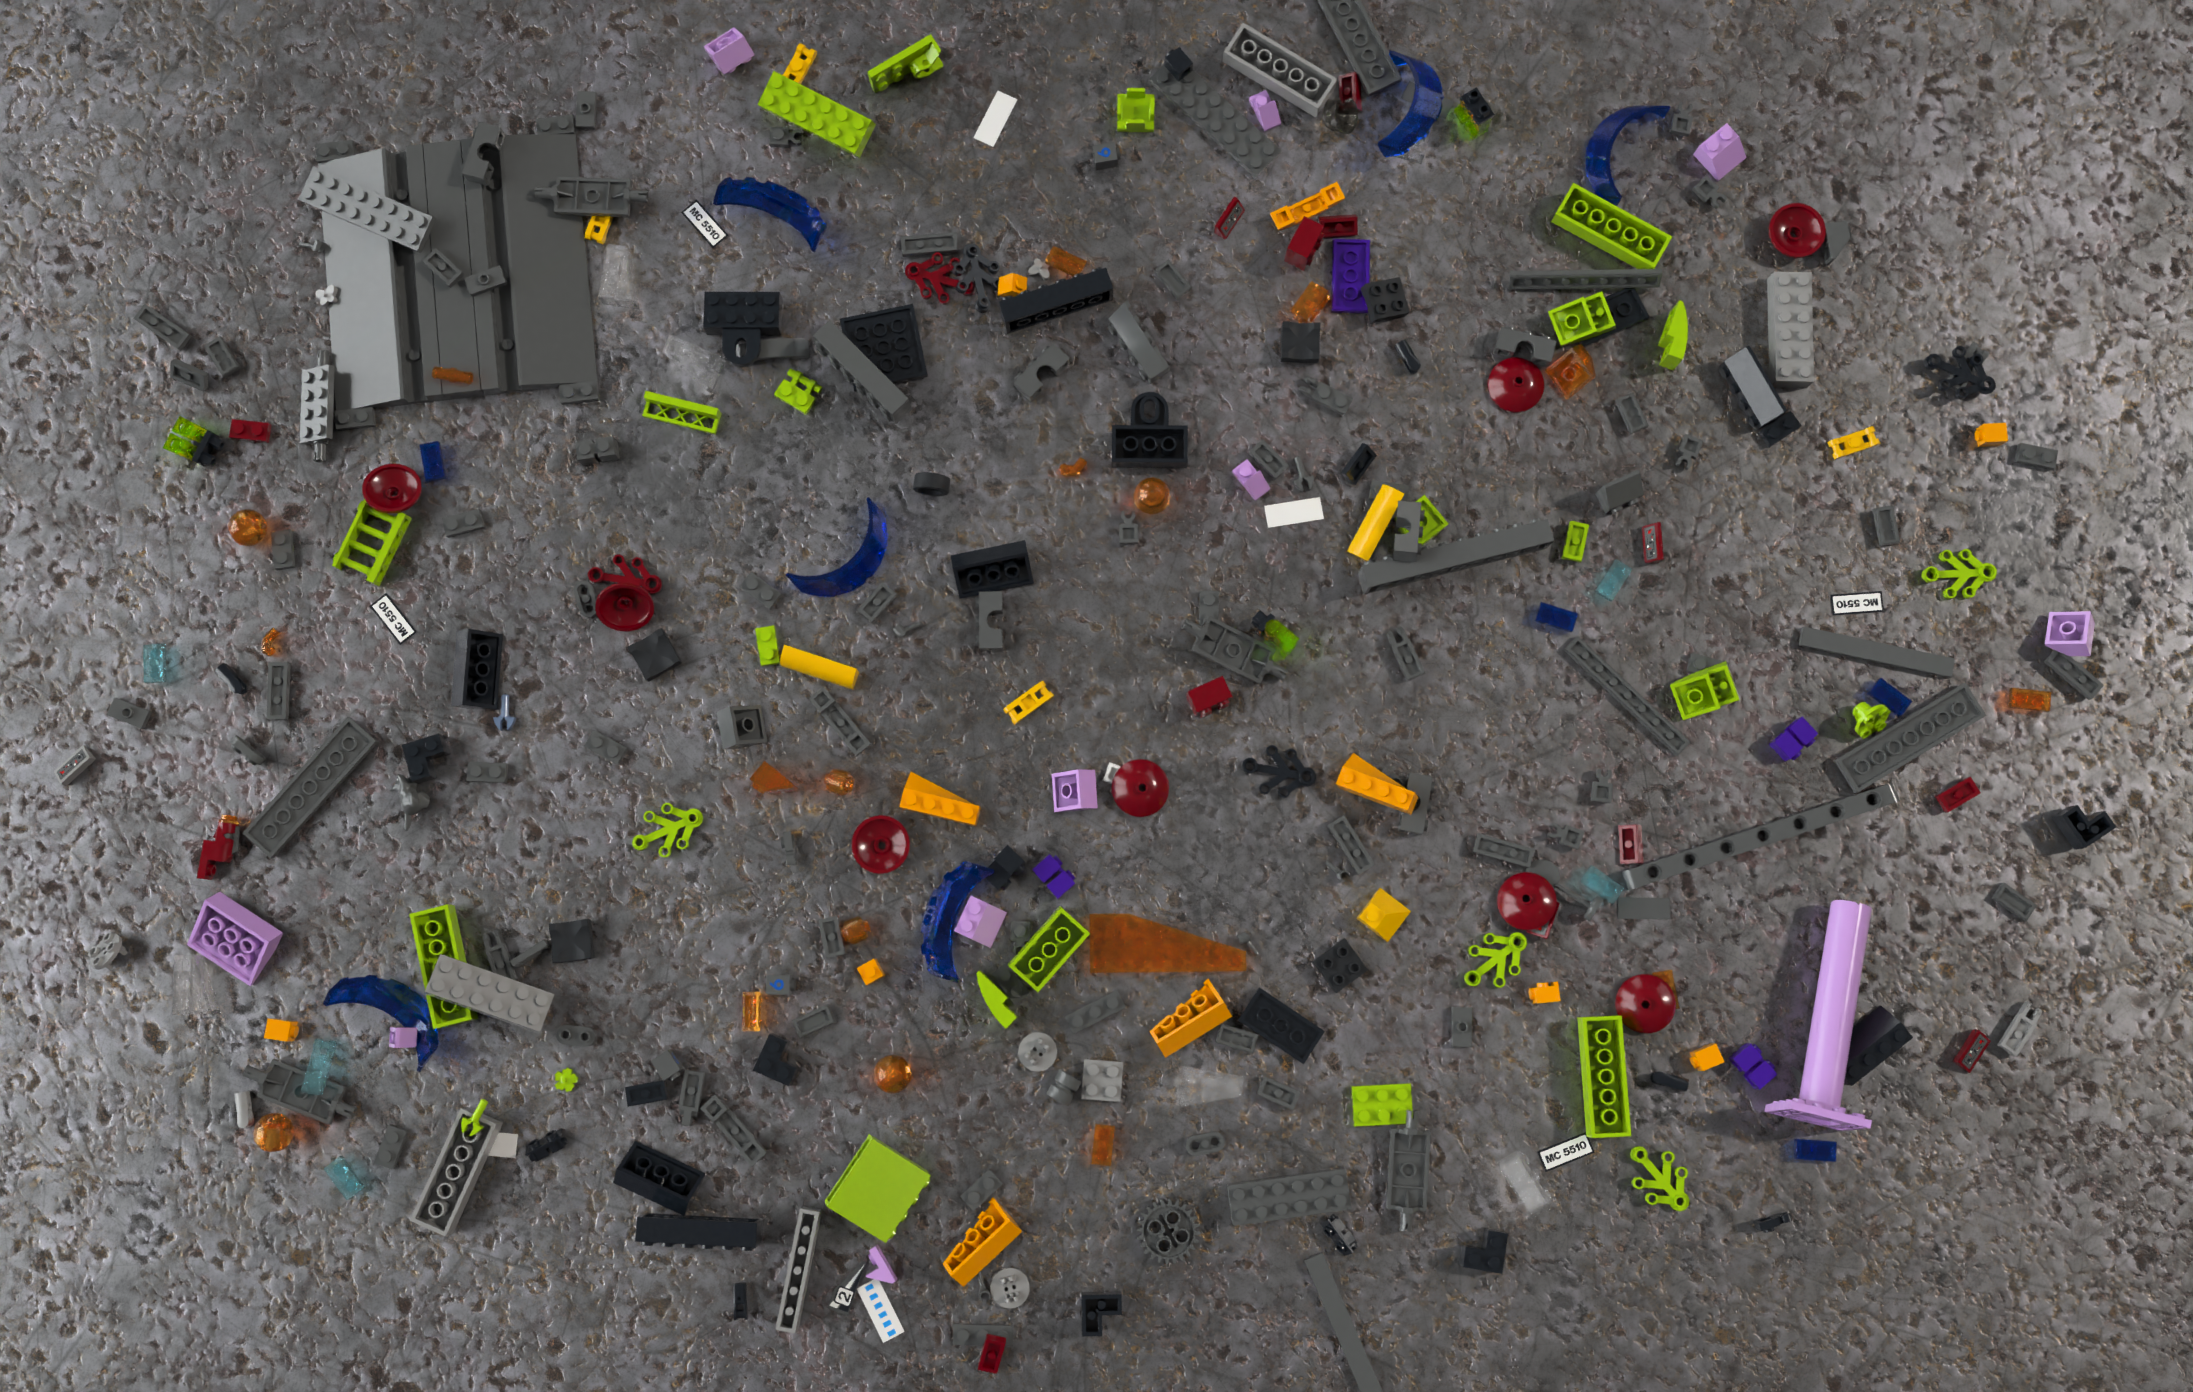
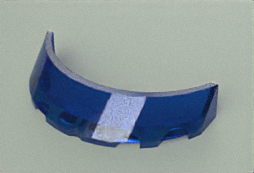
M1389 50V55L1396 66L1407 64L1410 67L1414 77L1415 92L1411 107L1402 122L1388 136L1378 142L1377 146L1384 157L1403 155L1410 151L1409 148L1420 139H1424L1430 133L1429 129L1440 116L1443 106L1442 100L1444 98L1442 83L1432 67L1421 60Z
M1637 105L1627 107L1611 114L1598 125L1593 133V137L1588 142L1585 154L1586 175L1595 191V195L1615 206L1619 204L1622 196L1614 184L1610 170V155L1616 137L1632 119H1640L1646 113H1654L1665 118L1671 106Z
M728 177L717 186L713 200L714 205H741L770 213L797 229L807 240L811 251L814 253L827 229V224L821 219V212L816 207H811L807 204L808 200L782 185L770 181L761 183L752 177H746L744 180H733L731 177Z
M870 497L866 499L869 509V524L866 537L858 552L846 564L823 575L799 576L791 573L786 574V577L801 593L813 596L835 597L852 592L865 584L866 580L872 577L878 570L887 549V525L884 514Z
M968 861L961 862L959 867L952 872H947L942 877L943 882L938 888H934L927 902L921 924V933H923L921 953L925 955L928 972L939 978L959 983V977L952 958V935L957 915L971 890L981 880L994 873L993 869Z
M377 975L350 979L346 977L340 979L328 991L323 1002L325 1006L339 1003L364 1004L388 1013L405 1028H417L416 1050L418 1055L417 1071L421 1072L438 1048V1030L433 1029L428 1003L417 992L412 991L410 987L399 981L377 978Z

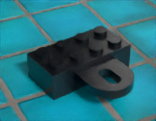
M705 292L703 328L707 335H722V351L730 364L737 367H746L753 364L761 352V335H782L783 299L780 292ZM744 340L747 342L746 354L743 357H737V343Z
M1145 392L1138 395L1131 406V425H1112V468H1187L1188 425H1169L1168 404L1160 394ZM1148 401L1155 404V417L1152 419H1147L1144 416V404Z

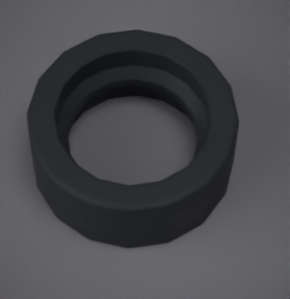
M931 472L915 474L913 484L915 492L931 496H944L949 493V477Z

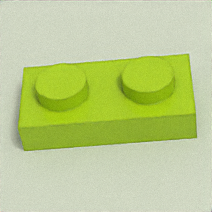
M1575 521L1569 522L1562 559L1575 562L1582 561L1589 528L1588 524Z
M775 626L755 628L761 666L780 664Z

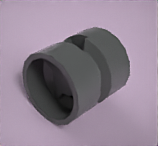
M1060 1069L1055 1077L1056 1084H1051L1046 1094L1069 1106L1074 1097L1072 1092L1078 1090L1082 1081Z

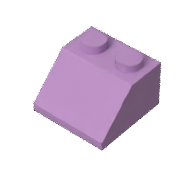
M735 27L703 46L723 74L733 72L738 65L749 62L751 57L755 55L745 37Z
M1727 123L1699 145L1693 154L1717 181L1746 159L1740 137Z
M2091 611L2049 612L2045 646L2068 656H2091L2095 626Z
M1077 769L1052 774L1054 812L1083 811L1098 808L1095 770Z
M970 896L954 931L991 948L1007 912Z

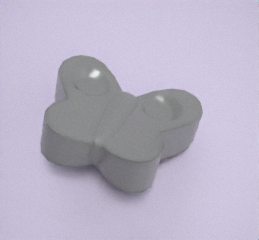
M1038 258L1035 259L1034 265L1028 270L1029 275L1036 276L1039 274L1044 280H1048L1050 278L1048 270L1050 262H1042Z
M331 284L325 291L317 290L316 296L320 299V304L327 307L329 302L336 303L338 289Z

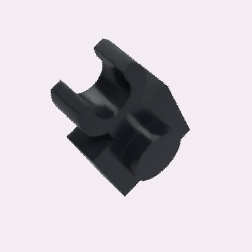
M1783 1212L1775 1216L1755 1220L1753 1223L1755 1229L1768 1233L1774 1231V1227L1780 1226V1224L1791 1222L1792 1218L1790 1213Z

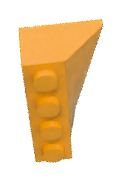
M1355 753L1343 765L1336 782L1339 789L1410 815L1418 799L1415 792L1406 789Z
M911 771L899 806L904 810L975 827L981 809L980 806L974 805Z
M1209 979L1203 983L1204 986L1199 991L1195 990L1190 994L1191 998L1186 1003H1180L1176 1007V1012L1172 1015H1167L1149 1031L1165 1058L1232 1017L1226 1004Z
M994 1197L988 1202L990 1206L987 1210L979 1214V1220L975 1226L969 1228L965 1233L966 1237L963 1242L956 1245L943 1263L950 1276L963 1287L1022 1232L1014 1219Z

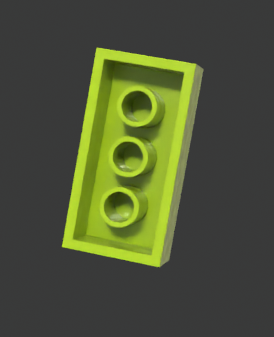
M1059 906L1008 963V966L1034 990L1039 992L1090 933Z

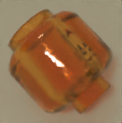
M841 769L831 770L824 779L827 790L830 793L841 796L850 793L855 782L850 772Z
M860 916L846 920L841 928L845 942H849L852 945L867 940L869 936L868 931H871L868 921H863Z

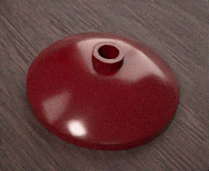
M1791 203L1775 212L1770 220L1768 232L1773 246L1780 253L1792 258H1803L1813 254L1820 248L1825 239L1826 228L1823 218L1814 208L1802 203Z
M1519 357L1507 358L1499 362L1491 371L1488 378V392L1493 402L1501 409L1512 413H1521L1530 410L1540 401L1544 392V378L1539 368L1529 360ZM1515 379H1520L1522 383H1516Z
M386 464L375 468L366 476L362 485V492L365 501L371 508L382 513L392 514L411 508L421 496L422 484L417 473L411 468L401 464Z
M617 583L601 591L596 599L595 611L599 620L607 627L617 631H633L645 626L651 620L654 613V602L651 595L644 588L631 583Z
M1145 759L1132 760L1122 765L1115 773L1111 786L1112 796L1117 806L1126 814L1135 817L1150 816L1159 811L1168 798V778L1162 768L1156 763ZM1140 784L1145 785L1143 792L1139 790Z
M878 815L864 820L856 828L852 837V852L855 860L862 868L872 873L885 874L896 870L905 862L909 854L910 838L907 830L899 821L889 816ZM881 842L886 844L884 849L879 848Z
M1522 872L1509 877L1502 884L1498 892L1497 905L1502 918L1509 925L1519 930L1530 931L1543 927L1551 920L1556 910L1557 898L1554 888L1544 877L1531 872ZM1529 896L1530 901L1524 902L1523 897Z
M1640 974L1627 979L1620 986L1616 995L1615 1006L1617 1014L1622 1016V1022L1628 1028L1639 1033L1648 1034L1662 1030L1671 1022L1676 1010V1000L1672 989L1664 980L1654 975ZM1643 1001L1649 1002L1650 1005L1648 1008L1642 1007L1641 1004Z

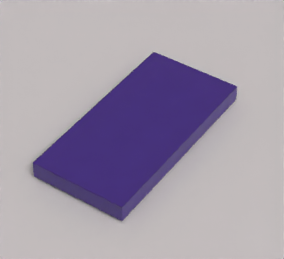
M1333 239L1331 313H1368L1361 288L1365 284L1370 283V240Z

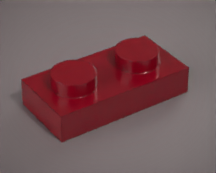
M232 419L229 438L269 443L272 425L265 422Z
M1970 776L1935 797L1945 813L1981 794Z
M986 1334L977 1370L997 1374L1006 1344V1337Z

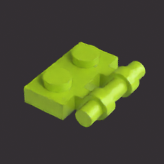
M790 368L787 375L792 377L791 382L783 379L774 396L807 415L816 401V398L811 395L812 392L820 393L823 387L818 385L817 381L803 376L802 372ZM799 382L807 386L805 391L797 387Z

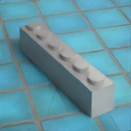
M803 1206L799 1210L775 1330L794 1334L799 1330L822 1215L821 1209Z

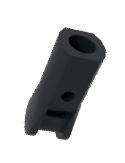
M1406 339L1402 340L1394 348L1404 362L1407 371L1410 374H1416L1421 364Z
M223 663L217 667L215 672L233 693L245 694L247 692V685L238 678V675L228 664Z
M1659 1071L1652 1073L1650 1076L1654 1084L1683 1092L1688 1089L1689 1079Z
M733 1283L734 1320H738V1318L748 1320L747 1283ZM744 1304V1310H738V1305Z

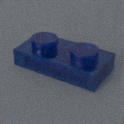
M440 442L420 444L425 481L433 482L446 479Z
M1541 602L1535 621L1567 632H1573L1578 613Z
M1879 678L1867 693L1880 704L1885 705L1897 717H1901L1912 703L1909 698L1882 678Z
M1794 1139V1159L1836 1162L1837 1142Z

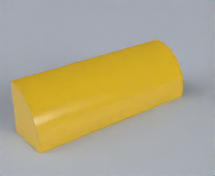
M1382 484L1347 552L1364 561H1369L1398 507V501H1401L1404 493Z
M787 645L783 647L780 658V665L782 667L851 690L854 689L859 675V671L856 668Z

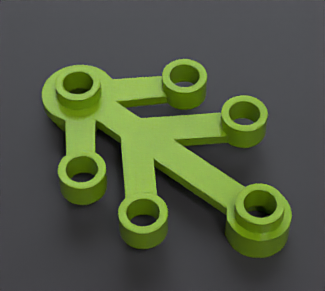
M1969 549L1961 550L1958 553V558L1961 561H1968L1976 569L1967 568L1953 556L1950 550H1944L1939 554L1940 560L1950 563L1957 570L1939 571L1936 567L1930 566L1922 571V579L1928 583L1942 578H1958L1951 587L1943 591V596L1946 599L1956 597L1957 591L1969 577H1977L1971 586L1962 590L1964 598H1972L1983 582H1990L1997 575V569L1994 565L1981 563L1972 555ZM1963 552L1967 553V558L1963 557ZM1944 553L1948 554V559L1944 557ZM1984 570L1988 571V576L1984 574ZM1927 572L1931 574V578L1927 577ZM1967 589L1971 591V595L1967 594ZM1948 590L1952 592V596L1948 595Z
M664 803L661 807L664 814H674L683 818L677 822L657 816L652 811H646L643 816L646 822H654L665 827L646 836H635L632 840L633 847L643 851L648 848L650 842L668 834L664 846L659 849V855L668 858L671 855V848L678 830L685 827L683 836L677 840L676 845L679 849H687L693 829L699 827L703 822V815L699 810L689 809L688 811H683L675 808L670 803ZM667 805H670L671 810L669 812H665V807ZM649 813L653 814L652 820L647 819ZM691 815L696 816V820L693 822L690 821ZM638 839L643 840V844L641 846L637 845ZM682 840L686 841L685 847L680 846ZM664 848L668 849L667 855L662 854Z
M1493 933L1484 935L1483 941L1487 945L1494 943L1507 945L1502 950L1480 948L1477 945L1470 946L1468 949L1470 956L1477 957L1481 955L1492 958L1477 970L1468 971L1464 975L1465 983L1469 986H1477L1481 981V976L1497 964L1493 985L1497 988L1503 987L1506 983L1504 978L1506 956L1511 952L1512 964L1508 967V972L1512 976L1518 975L1521 971L1519 966L1520 952L1527 946V939L1522 933H1512L1509 937L1495 936ZM1488 935H1491L1493 938L1491 943L1486 940ZM1516 938L1520 940L1519 946L1514 945ZM1473 947H1476L1478 950L1476 955L1471 952ZM1513 966L1517 967V972L1515 974L1511 971V968ZM1470 975H1474V982L1469 981L1468 977ZM1498 978L1502 979L1500 986L1496 984Z
M1641 1146L1633 1147L1630 1151L1632 1160L1641 1162L1655 1180L1634 1177L1632 1179V1186L1636 1189H1664L1669 1195L1660 1196L1649 1192L1645 1195V1201L1650 1205L1657 1203L1670 1204L1676 1211L1687 1209L1689 1197L1684 1193V1182L1688 1176L1687 1169L1682 1166L1677 1167L1674 1171L1677 1177L1676 1189L1670 1184L1671 1163L1675 1159L1674 1154L1670 1151H1664L1661 1154L1663 1161L1661 1174L1648 1159V1153L1645 1148ZM1638 1151L1643 1152L1642 1158L1637 1157ZM1669 1153L1671 1159L1666 1161L1665 1155ZM1680 1169L1684 1170L1683 1176L1678 1175ZM1638 1179L1641 1180V1185L1639 1187H1637L1635 1184L1636 1180ZM1650 1195H1654L1655 1200L1653 1202L1649 1201ZM1681 1197L1683 1202L1681 1205H1678L1677 1199Z

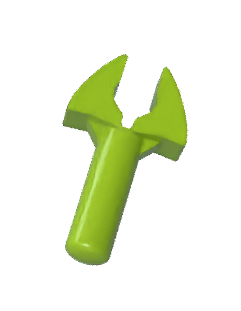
M480 1100L471 1118H462V1133H465L468 1125L472 1123L473 1130L469 1136L479 1133L484 1128V1126L480 1125L479 1119L488 1104L487 1100Z

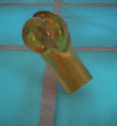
M1080 457L1074 465L1063 463L1060 465L1059 470L1065 477L1077 476L1085 467L1087 461Z
M274 627L262 638L261 651L267 656H272L275 653L272 642L280 634Z

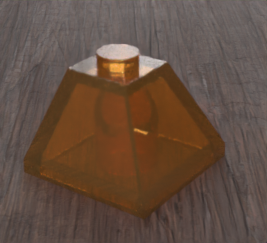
M1582 344L1572 347L1545 370L1567 400L1596 378L1593 358Z

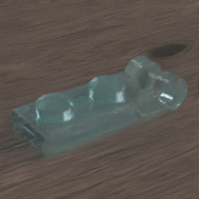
M315 1039L301 1088L302 1093L323 1095L337 1046L336 1041L329 1040V1042H326L323 1039ZM321 1049L327 1050L326 1055L320 1054Z

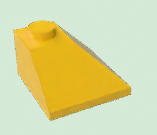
M1379 888L1356 919L1388 942L1411 911L1383 889Z

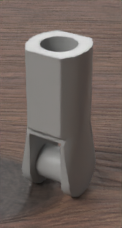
M250 1091L235 1093L238 1126L240 1128L253 1126L254 1116Z

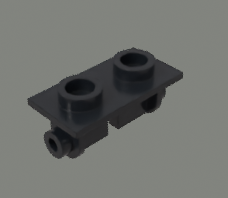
M563 1129L552 1130L544 1138L531 1141L526 1146L525 1155H529L531 1162H538L549 1156L547 1148H550L552 1153L565 1148L568 1140L566 1137L562 1138Z
M1332 1214L1328 1217V1220L1320 1223L1324 1233L1333 1240L1336 1249L1344 1256L1352 1254L1353 1250L1358 1247L1356 1244L1357 1240L1349 1230L1344 1234L1341 1232L1346 1226L1339 1216Z

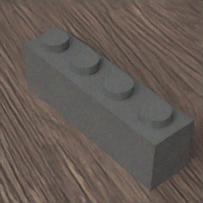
M1127 300L1111 315L1109 326L1107 327L1113 336L1116 335L1118 337V343L1122 350H1127L1131 363L1134 366H1138L1142 379L1144 381L1148 380L1152 384L1169 372V365L1157 346H1151L1152 340L1147 331L1141 330L1140 320L1137 315H1132L1129 311L1131 305Z

